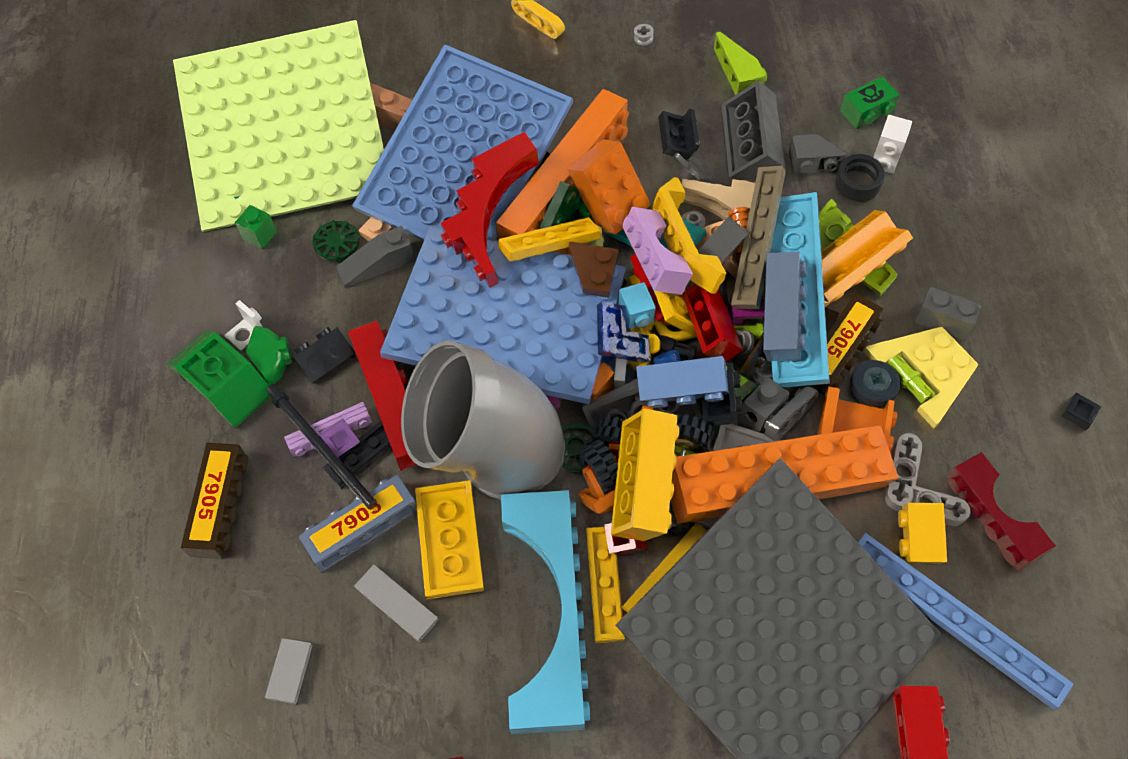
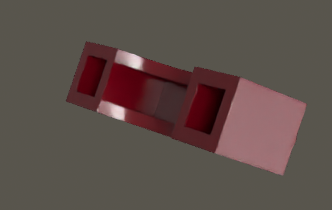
M981 452L955 466L947 476L951 489L968 503L970 513L977 517L984 526L987 536L1001 548L1006 561L1014 565L1017 571H1020L1047 555L1056 545L1038 522L1014 520L999 508L995 501L993 490L995 481L1000 474Z

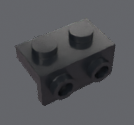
M689 109L684 116L662 111L658 118L663 154L674 156L678 152L685 160H688L700 146L695 110Z
M327 327L316 335L318 340L312 345L305 342L294 350L297 355L292 360L298 364L311 383L355 354V351L338 327L332 331Z
M727 363L729 395H723L724 400L707 402L705 397L702 398L703 420L707 422L706 425L738 424L737 413H743L741 396L736 397L735 388H741L739 372H734L733 363Z

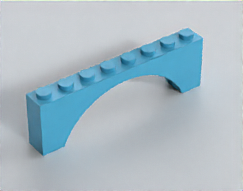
M569 490L501 494L504 531L526 542L542 557L555 578L562 604L560 629L548 660L527 685L508 697L509 729L511 735L585 730L584 721L590 720L589 701H583L582 689H588L587 670L581 671L580 659H586L585 640H579L578 629H584L583 611H577L576 600H582L581 582H575V572L580 571L579 554H573V544H578L577 527H571V517H576L575 500H570Z

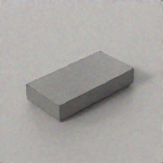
M281 639L265 695L267 700L293 705L297 704L313 646L311 643Z

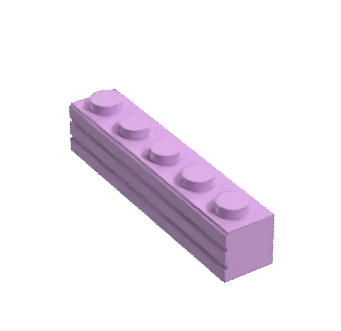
M361 402L310 426L321 437L320 433L342 418L352 431L364 428L372 423L364 403ZM300 430L284 437L293 457L302 456L307 451L315 449Z

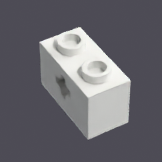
M888 115L873 156L882 164L885 172L894 173L905 146L912 121Z

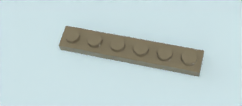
M783 166L758 167L746 231L749 234L743 242L731 303L734 309H760L766 278L767 253L771 252L786 173Z

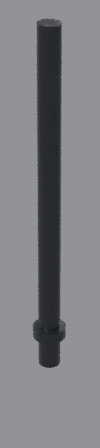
M274 384L268 386L266 392L273 399L272 403L275 407L283 410L367 509L374 508L377 501L289 402V396L285 392H281Z

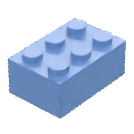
M723 356L636 367L640 401L648 404V407H668V402L676 401L679 405L695 404L696 398L704 397L707 402L724 400L723 395H729L726 361Z

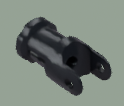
M655 334L660 339L661 347L657 353L651 355L656 357L664 352L677 350L682 361L694 360L697 351L696 345L691 347L678 343L674 338Z

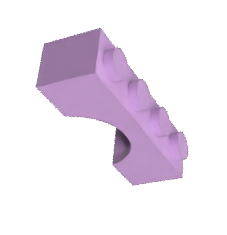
M632 207L628 216L624 219L623 229L653 290L682 295L693 273L684 257L669 251L659 242L667 227L660 212Z

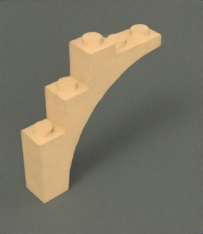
M682 179L681 183L686 192L684 203L699 206L715 213L724 220L728 217V212L734 208L751 207L755 187L753 182L735 179L732 180L731 187ZM766 278L763 288V299H765L766 293Z

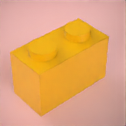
M907 503L903 505L902 510L898 512L899 527H903L904 537L899 542L900 556L904 557L905 562L910 564L946 563L944 503Z

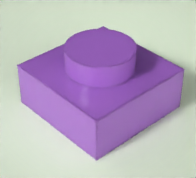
M343 418L320 433L322 439L337 457L360 442Z

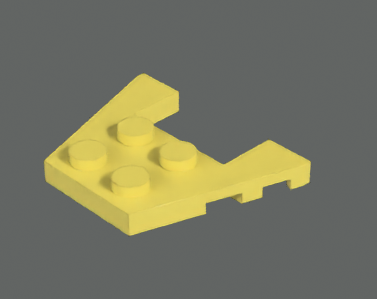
M943 327L869 345L863 352L870 360H879L885 363L895 355L900 354L913 370H917L921 374L922 380L936 395L920 405L917 411L933 429L937 427L979 365Z

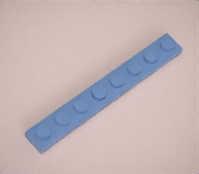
M867 533L863 535L858 543L925 616L1051 709L1056 710L1060 707L1074 685L1071 681Z

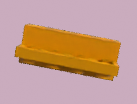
M874 210L821 251L825 307L831 302L840 299L849 288L861 283L870 272L883 266L892 255L904 250L907 246L906 243L913 239L907 229L895 227L886 211Z

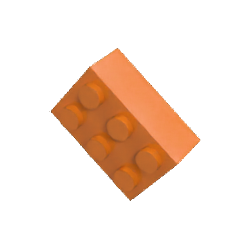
M603 139L567 168L595 224L601 227L604 232L617 234L621 231L624 219L628 216L632 207L647 209L651 206L620 141Z

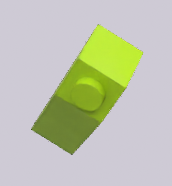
M716 33L714 51L735 95L758 80L764 84L767 81V73L765 68L761 67L758 59L723 33Z

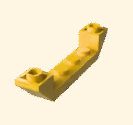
M674 177L658 190L650 210L660 212L667 225L662 235L669 251L685 258L693 273L690 280L708 292L716 294L719 286L725 279V269L718 256L698 253L678 212L680 204L685 199L686 192L679 178Z

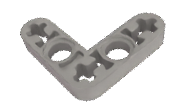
M906 433L901 435L894 446L892 460L895 468L897 466L907 467L911 472V476L905 478L898 474L899 479L886 486V504L891 509L899 511L907 503H920L921 498H928L933 503H944L946 525H962L970 515L968 503L958 497L916 486L922 442L914 434ZM905 443H909L912 449L908 458L904 457L906 452ZM899 485L904 486L901 491L902 501H897V496L894 495ZM953 507H956L957 512L960 513L958 517L954 516V512L951 510Z

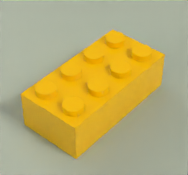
M644 408L622 422L611 536L646 541L667 533L672 519L669 512L670 500L674 494V484L671 483L672 471L675 469L677 462L676 454H674L675 442L679 436L677 415Z

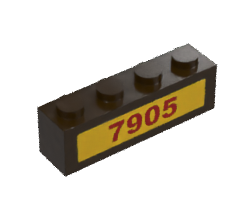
M855 293L827 333L830 383L807 386L812 387L824 396L829 386L834 388L840 387L845 378L842 376V373L845 369L848 371L852 369L858 359L855 354L858 350L864 351L870 341V338L867 336L870 332L875 334L882 324L883 320L879 317L884 308Z
M206 442L181 544V549L189 557L223 559L225 550L229 549L231 542L229 531L231 523L235 522L237 515L236 500L242 493L241 478L243 471H246L248 467V456L239 444Z

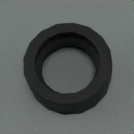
M850 155L840 163L835 184L837 190L844 197L858 202L868 201L879 193L884 182L885 171L882 164L870 155ZM854 170L863 171L873 178L874 183L870 185L855 184L849 180L846 173Z

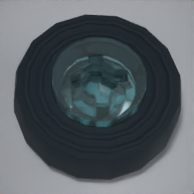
M869 360L855 368L850 378V389L860 403L872 407H882L887 405L889 400L895 399L900 389V378L896 370L889 364L879 360Z

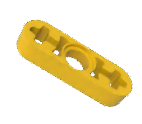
M534 0L511 1V6L518 16L549 37L556 39L565 31L562 20Z

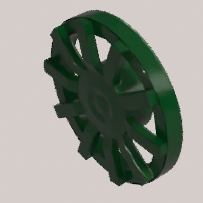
M332 220L323 226H319V229L313 235V248L316 254L321 259L329 262H339L347 259L357 251L360 243L356 228L347 221ZM345 228L349 229V231L343 234ZM351 234H354L355 239L346 237ZM318 240L326 241L317 245ZM347 243H354L351 249L347 247ZM327 246L324 253H322L319 250L320 248ZM330 251L335 252V256H328ZM340 251H347L346 253L339 255Z
M581 423L567 424L562 427L563 433L568 430L570 433L568 439L564 437L565 457L569 456L567 464L563 462L561 468L565 471L582 472L583 467L579 460L578 452L592 443L595 430ZM571 429L582 430L580 436L574 435V431ZM586 432L592 435L588 440L584 439ZM573 459H577L578 466H571Z

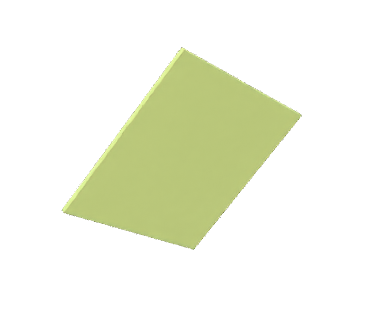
M356 20L173 60L202 232L236 225L235 221L249 205L273 217L357 198L383 153L384 146Z

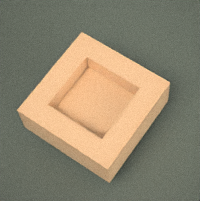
M370 217L358 231L361 237L370 241L378 234L394 229V227Z

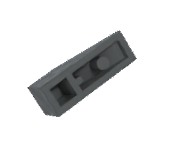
M729 216L702 245L698 253L718 256L723 266L749 232ZM689 280L685 290L695 283Z
M399 226L378 234L337 265L336 268L345 288L414 262L415 258L411 243L403 227Z

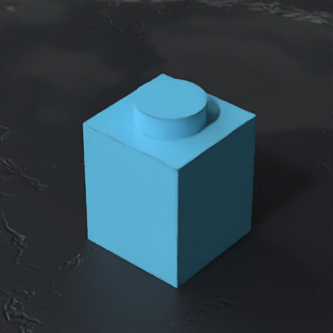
M645 282L619 289L618 304L629 329L645 327L654 322L656 308Z

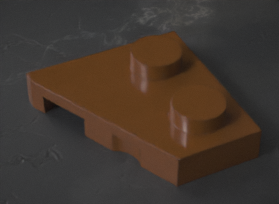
M569 242V253L572 255L574 268L577 276H579L583 294L609 298L619 249Z

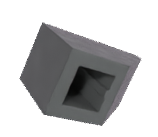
M817 134L792 135L789 156L793 173L807 174L811 172L838 171L840 163L845 158V151Z

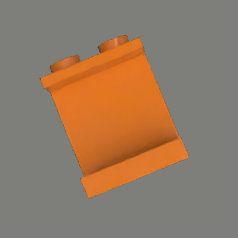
M829 386L823 400L817 435L881 425L889 451L891 452L894 436L890 435V430L894 428L897 420V412L893 411L895 401L889 400L885 408L881 409L838 399L840 389Z

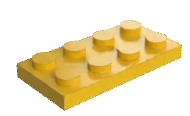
M471 480L415 488L426 599L484 591Z

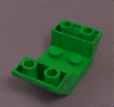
M204 331L166 363L183 381L187 380L213 405L218 414L233 428L238 427L270 398V395L266 392L267 387L270 385L249 361L214 331Z

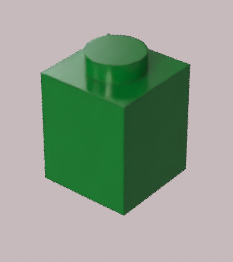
M249 205L235 221L243 240L261 249L266 246L277 232L270 214L252 205Z

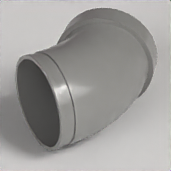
M454 341L437 343L423 355L416 365L406 388L401 417L403 442L408 455L414 463L424 468L446 472H460L463 470L467 479L471 480V484L477 490L497 499H501V494L540 492L555 479L563 465L566 452L562 426L555 408L545 393L528 377L516 369L492 359L488 353L480 348Z

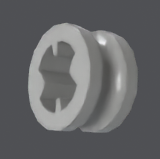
M648 24L636 26L634 28V41L642 46L651 44L654 39L653 27Z

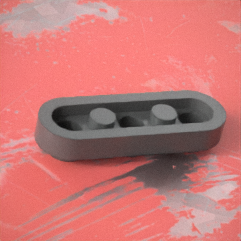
M806 386L804 389L800 388L790 402L786 401L783 403L776 415L772 414L768 417L764 424V429H766L765 435L775 442L779 441L812 409L819 392L810 386Z

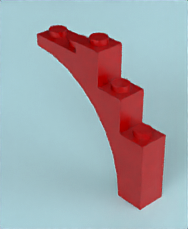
M525 132L472 158L474 169L471 172L475 181L456 190L459 198L456 205L460 213L441 222L444 233L440 236L447 248L452 247L456 255L463 253L468 262L473 261L475 264L473 269L480 282L485 280L489 288L499 284L495 269L487 252V233L491 216L507 189L524 173L539 164L537 149Z

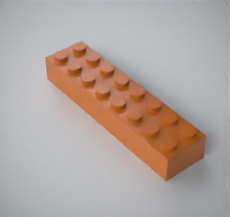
M602 89L496 222L498 240L541 229L539 227L560 181L575 184L567 168L603 139L612 141L624 140L628 133L627 119L629 111H627V99Z
M881 425L679 456L677 457L675 469L672 471L671 483L674 484V494L671 503L677 524L721 517L779 458L789 466L818 499L883 489L899 479L883 430Z

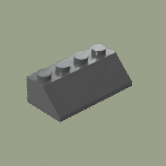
M758 80L721 104L728 173L731 180L756 179L758 167L783 166L785 169L776 94Z

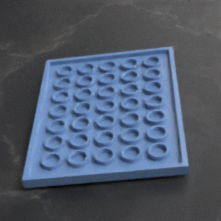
M444 44L352 206L356 211L391 227L402 226L405 233L424 241L430 226L442 228L441 222L460 213L456 202L459 201L456 190L475 181L471 172L474 169L472 158L525 132L537 149L539 164L517 179L499 200L491 216L487 238L498 240L496 222L534 176L572 106L573 99Z
M430 226L380 351L381 357L417 365L423 355L437 343L454 341L484 350L492 359L502 362L528 377L545 395L589 404L617 307L619 289H622L626 267L616 265L609 298L583 294L579 276H577L574 268L572 255L551 251L542 255L510 262L498 248L499 240L487 238L488 256L499 284L489 288L485 280L480 282L473 269L475 267L473 261L468 262L463 253L456 255L452 247L447 248L440 236L444 233L443 229Z

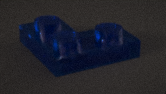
M604 301L597 304L598 355L644 364L650 360L649 335L626 331L625 306Z

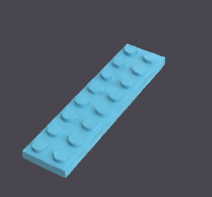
M817 192L781 197L770 253L799 251L801 261H806L807 277L802 278V285H806V301H802L801 309L806 311V325L801 326V334H805L806 346L805 350L800 352V360L772 361L773 381L781 387L830 383Z

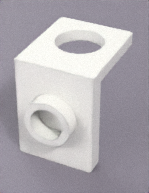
M239 300L235 304L243 320L225 334V337L237 349L243 352L248 347L254 326L262 327L260 323L262 318L252 307L249 309ZM241 330L250 332L249 338L245 341L236 340V334Z

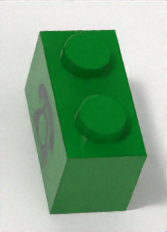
M882 76L845 94L840 111L858 129L864 125H870L884 115L888 116L893 113L900 94Z

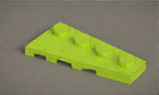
M833 199L819 212L821 251L853 227L852 221L839 210ZM886 261L883 266L866 275L861 283L881 297L897 278V273Z

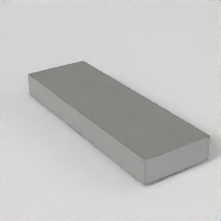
M375 565L354 585L357 591L419 643L439 621L437 616Z

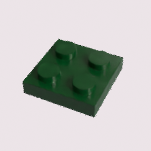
M560 181L539 228L543 229L574 221L575 211L583 203V199L575 184Z

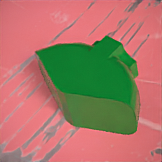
M254 326L246 354L258 373L269 385H272L281 379L286 365L292 363V353L286 336L279 338L278 335L268 328Z

